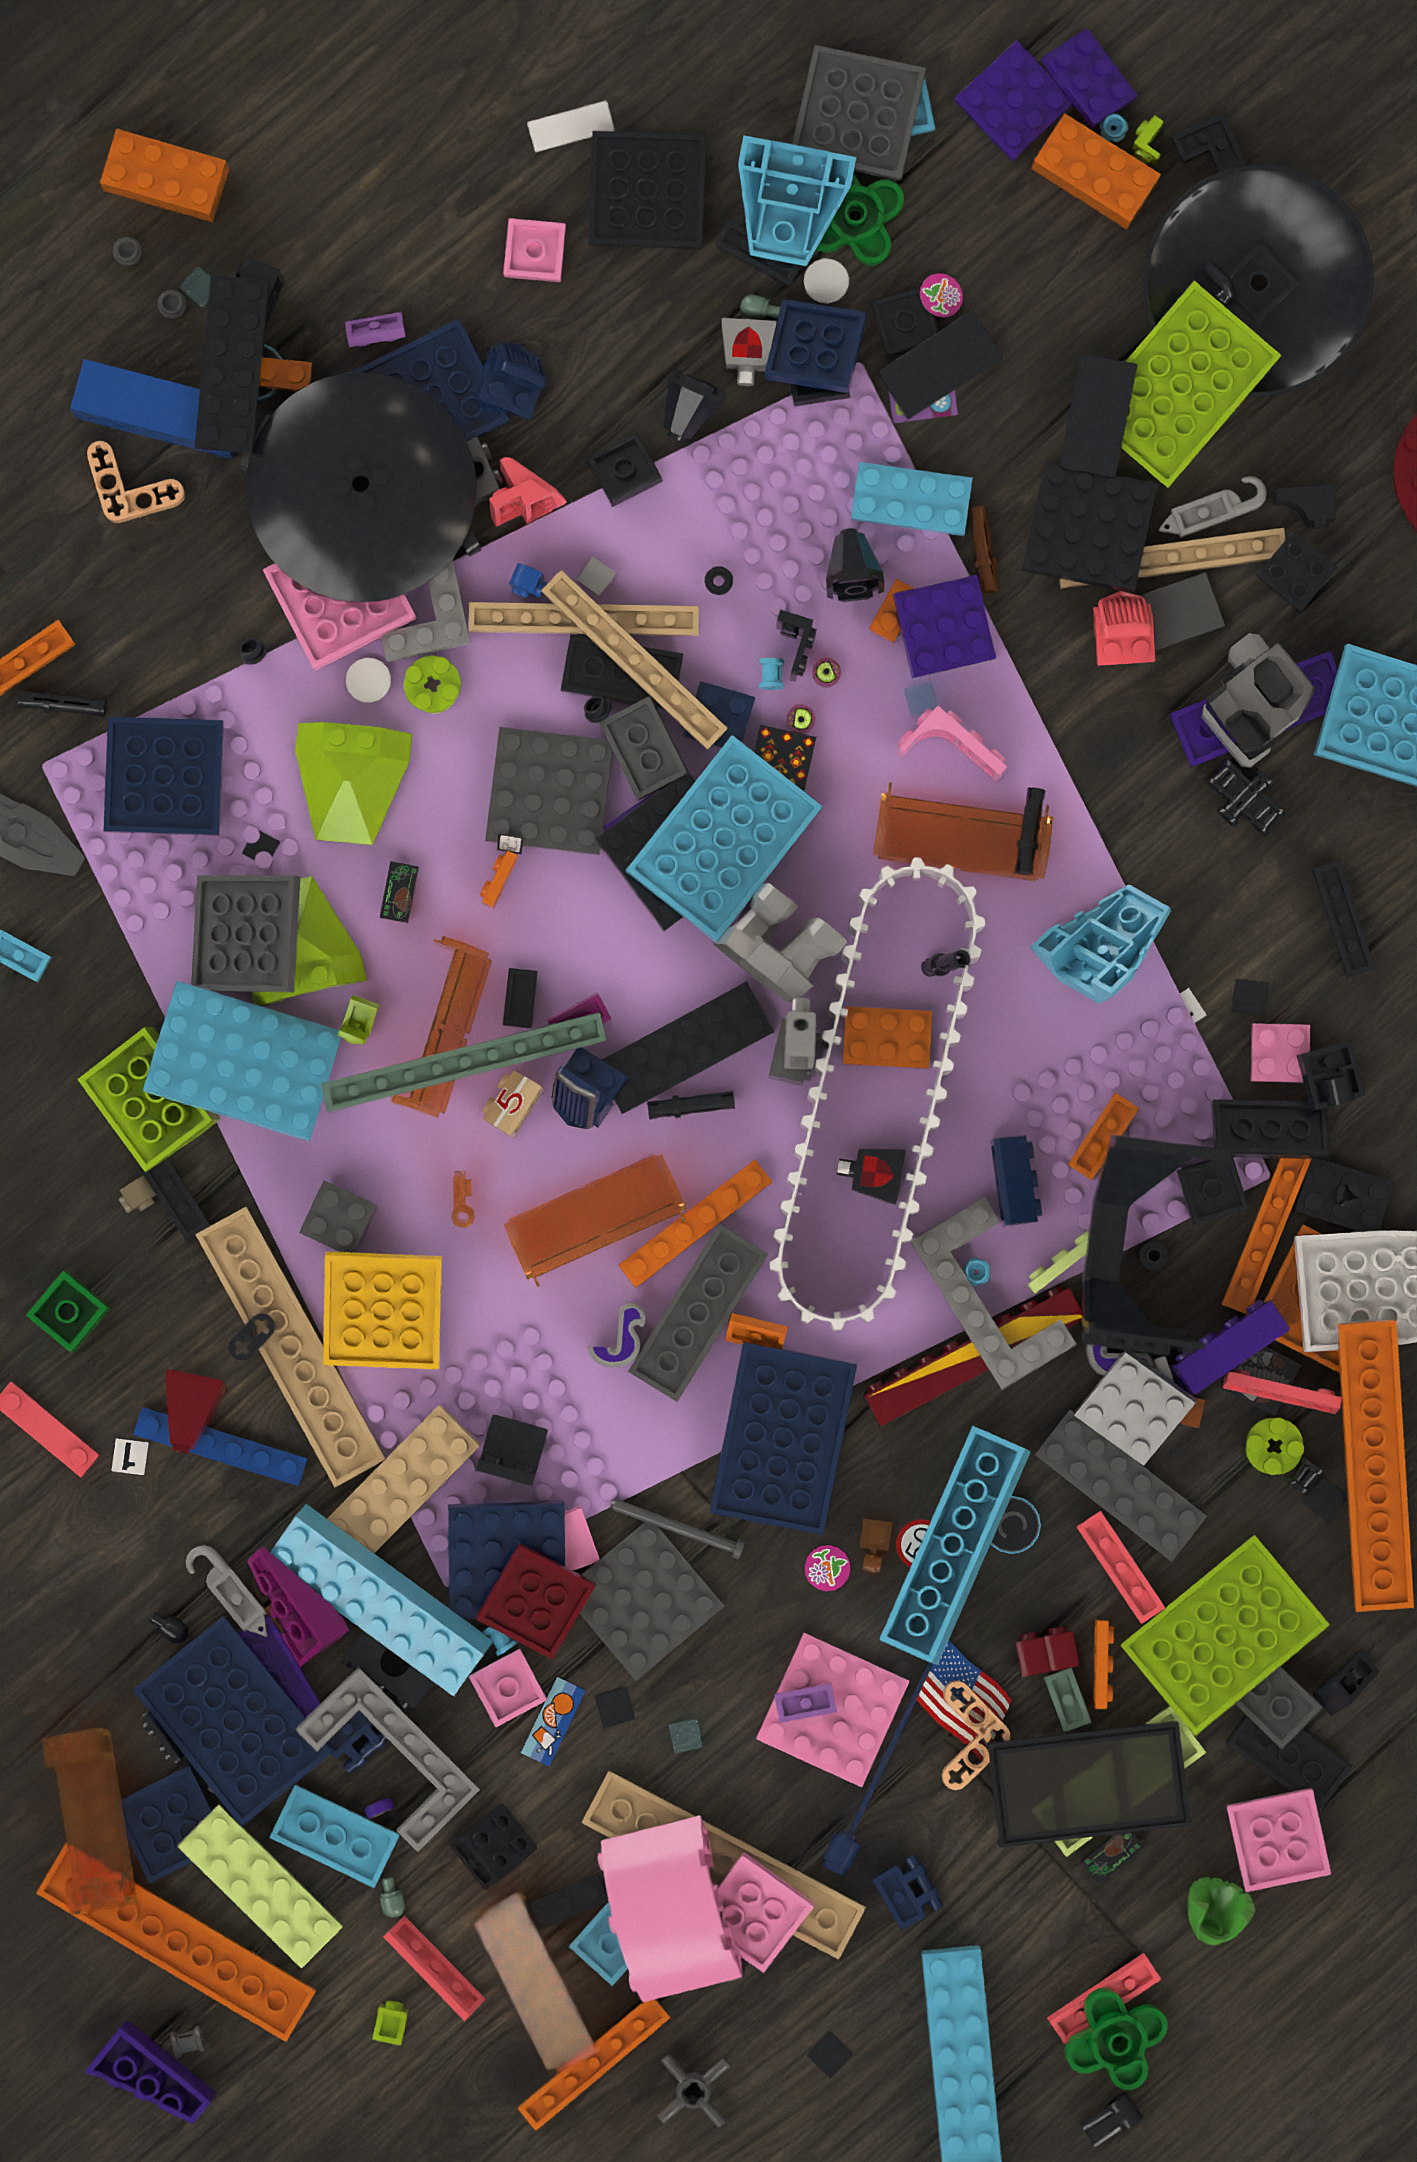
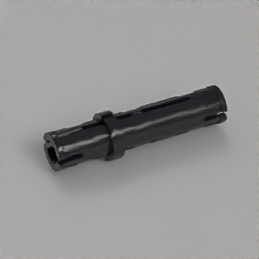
M20 690L18 708L42 709L44 713L61 711L104 717L106 699L52 694L50 690H46L45 693Z
M1027 788L1020 840L1016 843L1018 848L1017 862L1014 870L1016 874L1033 875L1034 858L1040 845L1037 843L1046 793V790L1041 788Z
M958 950L948 954L937 953L922 962L921 970L928 977L935 975L945 976L950 971L966 968V965L970 964L971 958L965 950Z
M732 1090L680 1098L676 1095L672 1096V1099L647 1101L649 1120L675 1116L676 1119L681 1118V1115L735 1109V1101Z

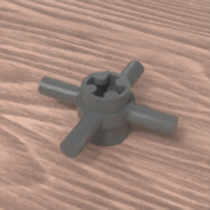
M667 2054L661 2062L678 2081L676 2087L677 2098L657 2114L663 2124L666 2123L685 2106L691 2109L701 2108L717 2128L722 2126L726 2119L709 2101L711 2094L710 2084L731 2067L729 2063L722 2058L703 2075L695 2072L687 2074L671 2054ZM691 2082L697 2083L700 2087L701 2095L699 2097L695 2095L688 2097L685 2092L688 2090Z

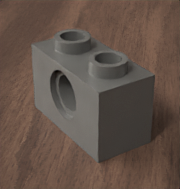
M478 437L467 441L474 465H480L484 468L483 474L476 478L475 505L489 500L500 489L499 486L503 485L498 470H491L488 463L492 456L487 444H480Z

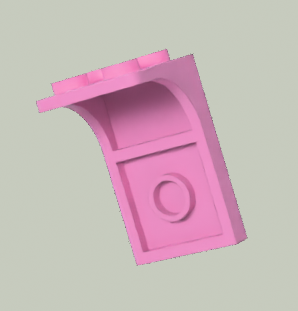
M938 705L933 711L928 708L917 720L916 725L919 727L914 732L909 729L897 745L899 747L897 755L903 758L920 740L929 737H940L953 743L996 782L1007 768L1004 764L1006 759L997 750L992 749L989 751L982 744L984 739L972 729L970 732L965 730L961 726L963 721L950 710L946 713Z

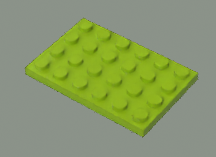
M1193 281L1126 360V362L1138 364L1122 449L1169 488L1282 355L1197 282Z
M1254 1535L1120 1646L1194 1736H1196L1328 1628L1330 1624Z

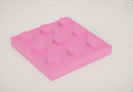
M1312 1788L1226 1805L1245 1892L1331 1875Z
M745 1852L742 1853L718 1885L723 1905V1911L719 1912L723 1927L729 1926L741 1957L764 1973L812 1910L815 1902Z

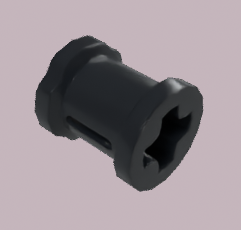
M1303 1458L1301 1460L1302 1465L1292 1478L1289 1477L1286 1481L1298 1491L1308 1496L1310 1487L1318 1476H1323L1324 1472L1309 1460Z

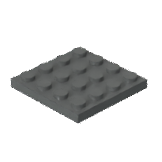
M815 45L792 144L856 157L854 171L901 181L926 68Z
M499 727L485 841L498 843L500 842L498 841V835L503 833L524 837L523 846L600 855L601 847L595 841V838L603 832L613 752L608 740Z
M197 875L192 986L219 992H294L300 876Z
M647 1522L641 1524L581 1575L595 1582L596 1587L581 1610L580 1615L635 1681L725 1607L658 1526Z

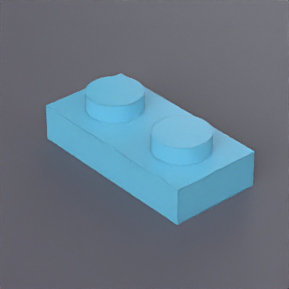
M0 929V962L39 982L52 957Z

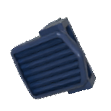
M501 342L497 348L491 346L482 371L484 376L475 399L522 419L530 420L539 393L545 389L547 383L540 358L521 344Z

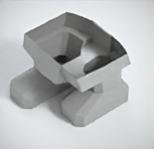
M765 883L760 886L749 900L750 909L732 927H729L713 945L783 1000L793 1002V999L801 998L813 986L808 981V978L819 960L838 954L848 941L823 920L813 918L806 920L795 936L780 951L775 949L768 942L778 925L787 920L798 906L769 883Z

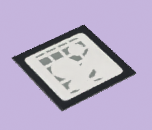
M499 833L498 841L500 842L497 843V850L505 852L508 850L522 855L524 837Z

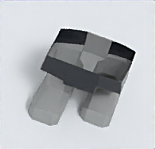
M1249 633L1230 648L1228 661L1235 670L1221 680L1223 686L1206 699V704L1202 708L1201 718L1240 766L1251 768L1271 751V746L1275 744V737L1295 721H1298L1316 688L1279 642L1269 648L1260 635Z

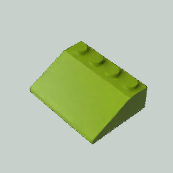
M144 1027L77 1079L145 1172L200 1136L221 1119L216 1113L143 1092L160 1036L154 1027Z

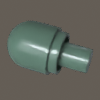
M748 295L741 302L742 313L749 318L765 320L766 316L778 318L781 307L769 305L770 300L756 295Z
M393 1876L385 1877L382 1879L384 1891L380 1892L382 1911L390 1918H397L402 1915L405 1909L403 1893L400 1891V1888H395Z

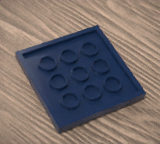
M108 717L103 831L114 833L220 836L224 721Z
M564 1501L448 1504L449 1609L463 1619H476V1615L519 1542L565 1566Z

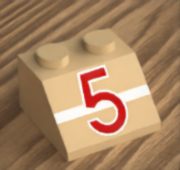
M513 1070L511 1075L505 1073L497 1088L501 1089L496 1099L490 1097L482 1109V1112L485 1114L483 1120L511 1138L515 1137L544 1091L542 1086Z

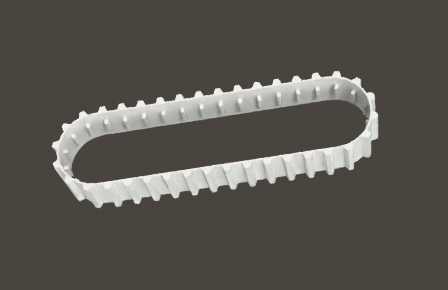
M921 857L913 858L909 867H903L896 871L888 865L881 869L879 874L880 881L876 883L874 888L862 889L857 902L862 907L860 917L851 918L847 932L853 935L855 939L853 945L844 946L841 960L848 964L846 973L838 974L835 980L834 988L841 992L840 1001L830 1003L827 1015L834 1020L832 1030L824 1031L820 1043L828 1048L826 1058L817 1059L814 1072L820 1075L821 1079L819 1086L811 1087L808 1092L807 1099L814 1104L812 1115L803 1116L800 1127L807 1132L805 1143L796 1144L793 1155L801 1161L798 1172L789 1173L786 1183L793 1187L794 1190L791 1200L782 1201L780 1211L787 1216L783 1229H776L774 1231L773 1239L780 1244L778 1258L769 1262V1270L778 1273L779 1282L782 1286V1290L777 1295L780 1302L791 1301L801 1311L800 1321L808 1324L813 1319L829 1322L834 1331L842 1330L845 1321L860 1318L865 1323L874 1319L873 1308L882 1299L891 1300L896 1294V1291L891 1286L895 1271L905 1269L906 1261L899 1257L901 1244L911 1241L913 1233L905 1227L908 1215L916 1214L920 1207V1204L912 1198L915 1187L923 1186L927 1178L919 1169L922 1159L929 1158L934 1149L926 1143L928 1132L936 1130L941 1120L933 1114L935 1103L943 1102L947 1095V1091L940 1086L942 1075L950 1074L954 1066V1062L947 1058L949 1047H955L961 1037V1034L954 1030L955 1020L962 1019L967 1012L968 1006L960 1000L962 992L969 991L974 983L975 978L967 973L969 965L962 969L961 977L955 976L952 984L959 986L954 1005L948 1004L946 1012L952 1013L947 1034L941 1032L939 1040L945 1041L940 1062H933L932 1068L938 1069L934 1089L926 1090L925 1096L932 1098L927 1118L920 1117L918 1124L925 1125L920 1146L914 1145L912 1148V1152L918 1154L913 1175L907 1173L905 1177L906 1181L911 1182L906 1203L900 1202L898 1206L899 1209L904 1210L900 1230L892 1231L891 1237H896L897 1242L893 1259L886 1258L884 1265L891 1267L885 1287L879 1284L876 1289L881 1293L880 1296L869 1308H866L864 1304L858 1306L861 1313L853 1317L840 1319V1312H833L834 1319L813 1314L814 1306L809 1305L806 1310L792 1297L791 1294L795 1293L796 1290L794 1287L787 1289L782 1275V1269L788 1268V1262H781L785 1240L792 1242L793 1235L787 1234L791 1213L798 1214L800 1207L793 1206L798 1184L806 1185L807 1181L806 1178L800 1177L805 1156L812 1157L814 1152L807 1149L812 1128L819 1129L821 1122L814 1121L819 1100L826 1101L828 1095L821 1093L825 1073H833L834 1066L828 1064L832 1044L840 1045L841 1041L840 1037L835 1036L839 1016L846 1017L848 1009L841 1007L846 988H854L855 981L848 979L853 960L860 961L862 953L855 952L859 933H867L869 925L862 924L867 905L874 908L877 899L873 898L875 893L886 884L889 889L895 886L894 880L898 878L913 876L914 881L919 880L920 876L938 880V886L943 887L945 884L958 895L956 902L958 905L964 904L969 916V921H966L964 924V930H970L968 949L961 948V950L969 953L971 958L970 964L976 963L980 957L981 949L974 945L976 934L980 933L985 926V918L976 915L975 906L972 902L977 891L974 886L963 887L953 877L954 867L949 864L939 870L934 867L925 866Z

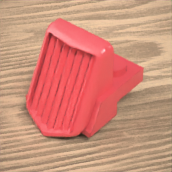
M505 457L500 460L501 476L507 487L497 490L489 498L491 519L496 527L522 515L526 524H529L552 513L553 509L566 504V499L555 487L515 459Z
M1123 591L1100 599L1098 607H1093L1097 665L1155 662L1154 625L1151 603H1147L1142 596Z

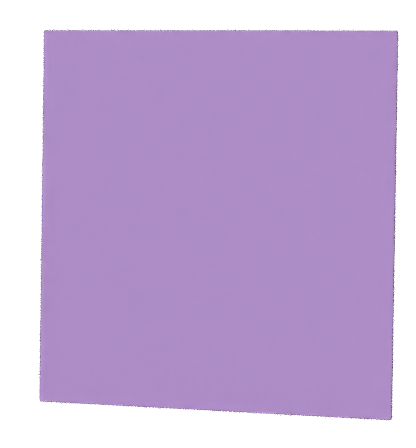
M856 363L849 390L851 398L794 407L793 397L790 395L654 462L663 482L612 507L601 488L481 547L482 551L469 557L467 554L455 560L454 563L468 630L469 602L553 604L544 594L540 598L528 595L527 599L511 592L513 587L508 585L517 563L542 572L545 576L543 581L547 582V584L562 570L596 604L699 606L698 636H630L643 647L683 653L679 683L694 697H696L700 681L754 696L755 701L742 741L753 752L760 725L816 737L804 792L823 807L792 845V849L788 850L763 882V884L769 883L798 906L787 920L778 925L768 942L778 951L795 936L806 920L813 918L823 920L848 941L845 946L853 945L855 937L847 931L851 918L860 917L862 907L857 902L862 889L874 888L876 883L880 881L879 874L881 869L887 865L896 871L903 867H909L913 858L921 857L925 866L934 867L939 870L949 864L954 867L953 877L963 887L974 886L977 894L972 902L975 906L976 915L985 918V926L980 933L976 934L974 945L981 949V954L977 962L969 964L967 973L975 979L971 989L962 992L960 1000L968 1006L967 1012L962 1019L955 1020L954 1030L960 1033L961 1037L955 1047H949L947 1058L954 1062V1066L950 1074L942 1075L940 1086L947 1091V1095L943 1102L935 1103L933 1114L941 1120L936 1130L928 1132L926 1143L934 1149L929 1158L922 1159L919 1171L926 1175L927 1178L923 1186L915 1187L912 1199L920 1204V1207L916 1214L908 1215L905 1228L913 1233L911 1240L913 1241L982 1198H986L1000 1223L951 1253L961 1269L967 1265V1261L971 1258H979V1260H985L989 1264V1280L985 1284L972 1287L990 1316L993 1317L1083 1272L1085 1255L1035 1294L1027 1287V1284L1031 1282V1279L1028 1277L1041 1266L1045 1270L1054 1264L1051 1259L1064 1248L1067 1252L1071 1251L1077 1246L1074 1240L1086 1231L1089 1232L1093 1198L1102 1166L1091 1181L1067 1164L1115 1092L1140 1108L1122 1136L1214 1148L1211 1102L1213 1099L1233 1100L1154 942L1133 978L1112 998L1100 1004L1060 982L1032 951L1030 946L1049 928L1056 924H1059L1061 927L1074 920V914L1080 911L1086 913L1099 906L1098 901L1125 887V884L986 608L985 612L996 659L917 678L911 677L901 631L894 644L869 631V627L895 579L916 589L969 577V574L949 535L946 533L851 520L859 462L916 470L864 366L861 363ZM854 528L858 532L864 533L883 571L884 592L878 594L877 589L873 591V597L868 600L842 602L838 601V595L833 594V599L827 598L826 575L834 539L844 529ZM593 556L616 572V576L600 598L576 581ZM713 567H725L733 576V586L724 595H714L705 586V575ZM720 576L715 577L713 580L716 586H722L725 582ZM428 582L418 589L405 594L417 619L400 628L436 620ZM780 609L813 619L812 628L817 629L812 649L806 648L804 655L808 656V661L803 677L797 675L795 682L790 680V673L802 636L792 639L780 634L781 630L776 629ZM469 632L471 640L469 645L387 663L382 638H379L314 671L298 638L268 652L262 661L257 664H243L138 716L139 718L224 721L220 836L104 832L107 732L46 761L42 766L164 1016H166L176 981L191 985L197 875L300 876V879L313 876L360 951L367 981L340 988L335 986L283 999V1002L263 1007L339 1030L343 1024L352 995L380 1004L371 1035L364 1045L351 1044L341 1037L328 1081L549 1025L547 1019L595 993L599 994L612 1019L603 1024L606 1041L582 1048L601 1060L746 981L774 1030L773 1034L649 1100L659 1101L672 1099V1096L676 1095L680 1098L733 1090L735 1109L681 1115V1118L676 1119L675 1116L649 1120L647 1102L622 1115L615 1100H613L614 1105L599 1128L593 1125L592 1128L587 1130L568 1126L553 1108L551 1096L557 1070L560 1066L565 1067L576 1049L332 1112H327L323 1098L310 1142L218 1114L221 1119L217 1124L323 1340L325 1252L339 1251L299 1232L324 1180L378 1205L357 1253L442 1256L439 1369L337 1366L385 1458L440 1404L481 1444L411 1516L430 1558L446 1587H449L448 1504L564 1501L565 1511L581 1506L585 1519L609 1508L612 1500L623 1501L721 1452L742 1349L740 1344L725 1341L730 1317L678 1402L629 1373L628 1371L634 1361L627 1366L621 1367L602 1366L596 1363L589 1355L588 1346L617 1348L619 1309L627 1303H636L642 1307L646 1316V1323L643 1327L639 1325L634 1327L640 1339V1351L642 1350L717 1226L637 1288L634 1287L618 1265L753 1160L759 1163L772 1180V1183L719 1224L768 1253L732 1313L788 1326L782 1348L784 1350L856 1363L857 1368L853 1386L965 1331L915 1251L911 1241L901 1244L899 1257L906 1261L905 1269L895 1271L891 1282V1286L896 1291L894 1298L891 1300L882 1299L873 1308L874 1319L867 1323L860 1318L845 1321L842 1330L834 1331L829 1322L813 1319L808 1324L800 1321L801 1311L791 1301L780 1302L777 1297L782 1290V1286L779 1282L778 1273L769 1270V1262L778 1258L780 1244L773 1239V1235L776 1229H783L785 1227L787 1216L780 1211L782 1201L791 1200L794 1190L786 1182L789 1173L798 1172L801 1161L793 1153L796 1144L805 1143L807 1132L800 1127L802 1117L812 1115L814 1104L807 1099L809 1089L811 1087H818L821 1076L814 1072V1067L817 1059L826 1058L828 1048L820 1042L823 1032L833 1029L834 1020L827 1013L830 1003L840 1001L841 992L834 988L837 975L847 972L848 964L841 960L844 947L838 954L819 960L808 978V981L813 986L801 997L810 1000V1013H816L815 1033L820 1034L810 1079L809 1081L804 1080L802 1086L768 1078L782 1018L786 1019L787 1012H792L793 1002H786L757 981L713 945L715 941L684 917L663 932L601 848L600 855L523 846L522 855L516 854L518 855V860L494 910L483 905L482 900L484 897L480 896L482 888L487 880L492 882L496 871L492 869L499 854L504 856L506 853L505 851L497 850V843L485 841L499 727L607 740L599 722L591 723L585 717L584 705L591 697L561 692L570 634ZM573 634L588 637L586 634ZM425 656L444 657L456 667L461 678V691L454 705L447 711L438 714L425 713L415 708L408 701L404 691L405 673L408 667L419 658ZM362 658H375L383 662L391 676V685L387 694L380 700L372 703L361 702L355 699L348 692L346 686V674L349 667ZM760 659H784L782 683L785 684V689H759V683L762 682ZM830 660V663H833L831 666L837 678L826 684L820 682L817 678L816 667L822 661ZM430 677L428 678V683L424 684V688L436 692L437 686L441 682ZM609 700L612 704V709L608 717L633 704ZM938 705L946 713L950 710L963 721L961 726L965 730L970 732L972 729L984 739L982 744L989 751L992 749L997 750L1006 759L1004 764L1007 768L996 782L953 743L940 737H929L920 740L903 758L897 755L899 751L897 745L909 729L914 732L919 727L916 725L917 720L928 708L933 711ZM657 708L690 775L696 781L721 748L712 746L707 750L698 741L685 738L686 729L666 710ZM795 708H805L812 713V723L808 729L799 731L793 727ZM330 722L373 726L413 734L409 766L403 775L397 793L391 802L373 845L315 840L295 753L298 723ZM612 752L603 826L644 799L638 800L614 752ZM1028 787L1046 790L1037 842L1040 845L1039 850L1035 854L1032 876L1014 873L1018 855L1016 843L1020 840ZM661 788V789H659V790H657V791L651 793V795L654 796L656 793H658V792H659L660 790H662L663 788ZM259 831L280 841L273 856L263 851L259 852L255 860L242 854L247 843L258 841L260 837ZM390 861L419 866L408 924L379 918ZM913 876L901 877L894 880L895 886L889 889L886 884L875 893L873 898L877 899L874 908L867 905L862 924L869 925L867 933H859L855 952L862 953L860 961L853 960L848 980L855 981L854 988H846L841 1007L844 1009L846 1006L932 1011L929 1069L842 1064L845 1017L839 1016L835 1036L840 1037L841 1041L840 1045L832 1044L828 1061L829 1065L834 1066L833 1073H825L821 1093L828 1095L826 1101L819 1100L814 1121L821 1122L819 1129L812 1128L807 1149L814 1152L812 1157L805 1156L800 1176L801 1178H806L807 1181L806 1185L798 1184L793 1205L800 1207L798 1214L791 1213L787 1234L793 1235L792 1242L785 1240L782 1250L781 1262H788V1268L782 1269L783 1280L787 1289L795 1288L796 1292L791 1295L799 1305L806 1310L809 1305L814 1306L813 1314L824 1318L834 1319L833 1312H840V1319L853 1317L861 1313L858 1306L864 1304L866 1308H869L874 1304L881 1294L876 1290L878 1285L880 1284L885 1287L891 1266L884 1264L886 1258L893 1259L897 1238L891 1237L893 1230H900L904 1210L899 1209L898 1206L900 1202L906 1203L911 1184L910 1181L905 1180L907 1173L913 1175L918 1155L912 1152V1148L914 1145L920 1146L925 1125L918 1123L920 1117L927 1118L932 1098L925 1096L926 1090L934 1089L938 1069H934L932 1066L934 1061L940 1062L945 1041L939 1040L941 1032L947 1034L952 1013L946 1012L948 1004L954 1005L959 986L952 983L955 976L961 977L962 969L950 971L945 976L935 975L928 977L923 974L921 965L923 961H926L925 959L931 958L937 953L948 954L961 950V948L968 949L970 930H964V924L966 921H969V916L964 904L958 905L956 902L958 895L945 884L943 887L938 886L939 881L930 877L920 876L919 880L914 881ZM749 902L729 927H732L750 909ZM509 968L538 971L532 1029L503 1026ZM212 991L254 1004L251 992ZM513 1070L542 1086L544 1091L515 1137L511 1138L484 1121L485 1114L482 1112V1109L490 1097L496 1099L501 1089L497 1088L505 1073L511 1075ZM1026 1135L1027 1142L1032 1141L1034 1158L1030 1159L1031 1170H1036L1038 1187H1034L1035 1199L1040 1198L1042 1216H1037L1038 1222L1002 1227L990 1141L995 1138ZM859 1149L906 1150L896 1205L888 1204L851 1190L853 1178L836 1175L839 1158L856 1161ZM1233 1157L1244 1191L1269 1179L1270 1172L1263 1158ZM1191 1158L1177 1170L1208 1160ZM1176 1171L1130 1206L1123 1251L1190 1218ZM975 1269L974 1274L978 1275L979 1270ZM492 1415L503 1416L548 1430L533 1486L476 1471Z

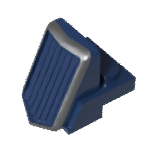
M577 1048L565 1067L560 1066L556 1072L551 1096L552 1106L568 1126L587 1130L592 1128L593 1125L599 1128L614 1105L612 1101L628 1077L584 1048Z

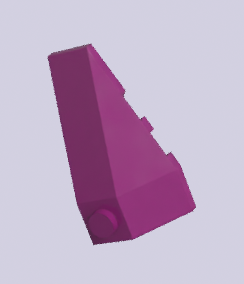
M264 1547L259 1548L247 1560L261 1592L270 1598L272 1603L270 1613L273 1618L278 1617L284 1630L280 1635L300 1667L333 1645L349 1631L343 1617L337 1613L328 1601Z

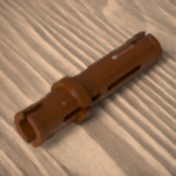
M986 506L972 507L968 509L976 552L975 569H978L981 594H991L999 591L996 576V566L998 564L992 551Z

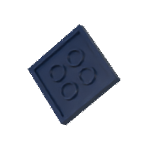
M783 299L764 373L765 380L849 393L867 320V313Z
M191 1765L111 1805L149 1884L193 1862L178 1848V1844L212 1811L210 1803Z

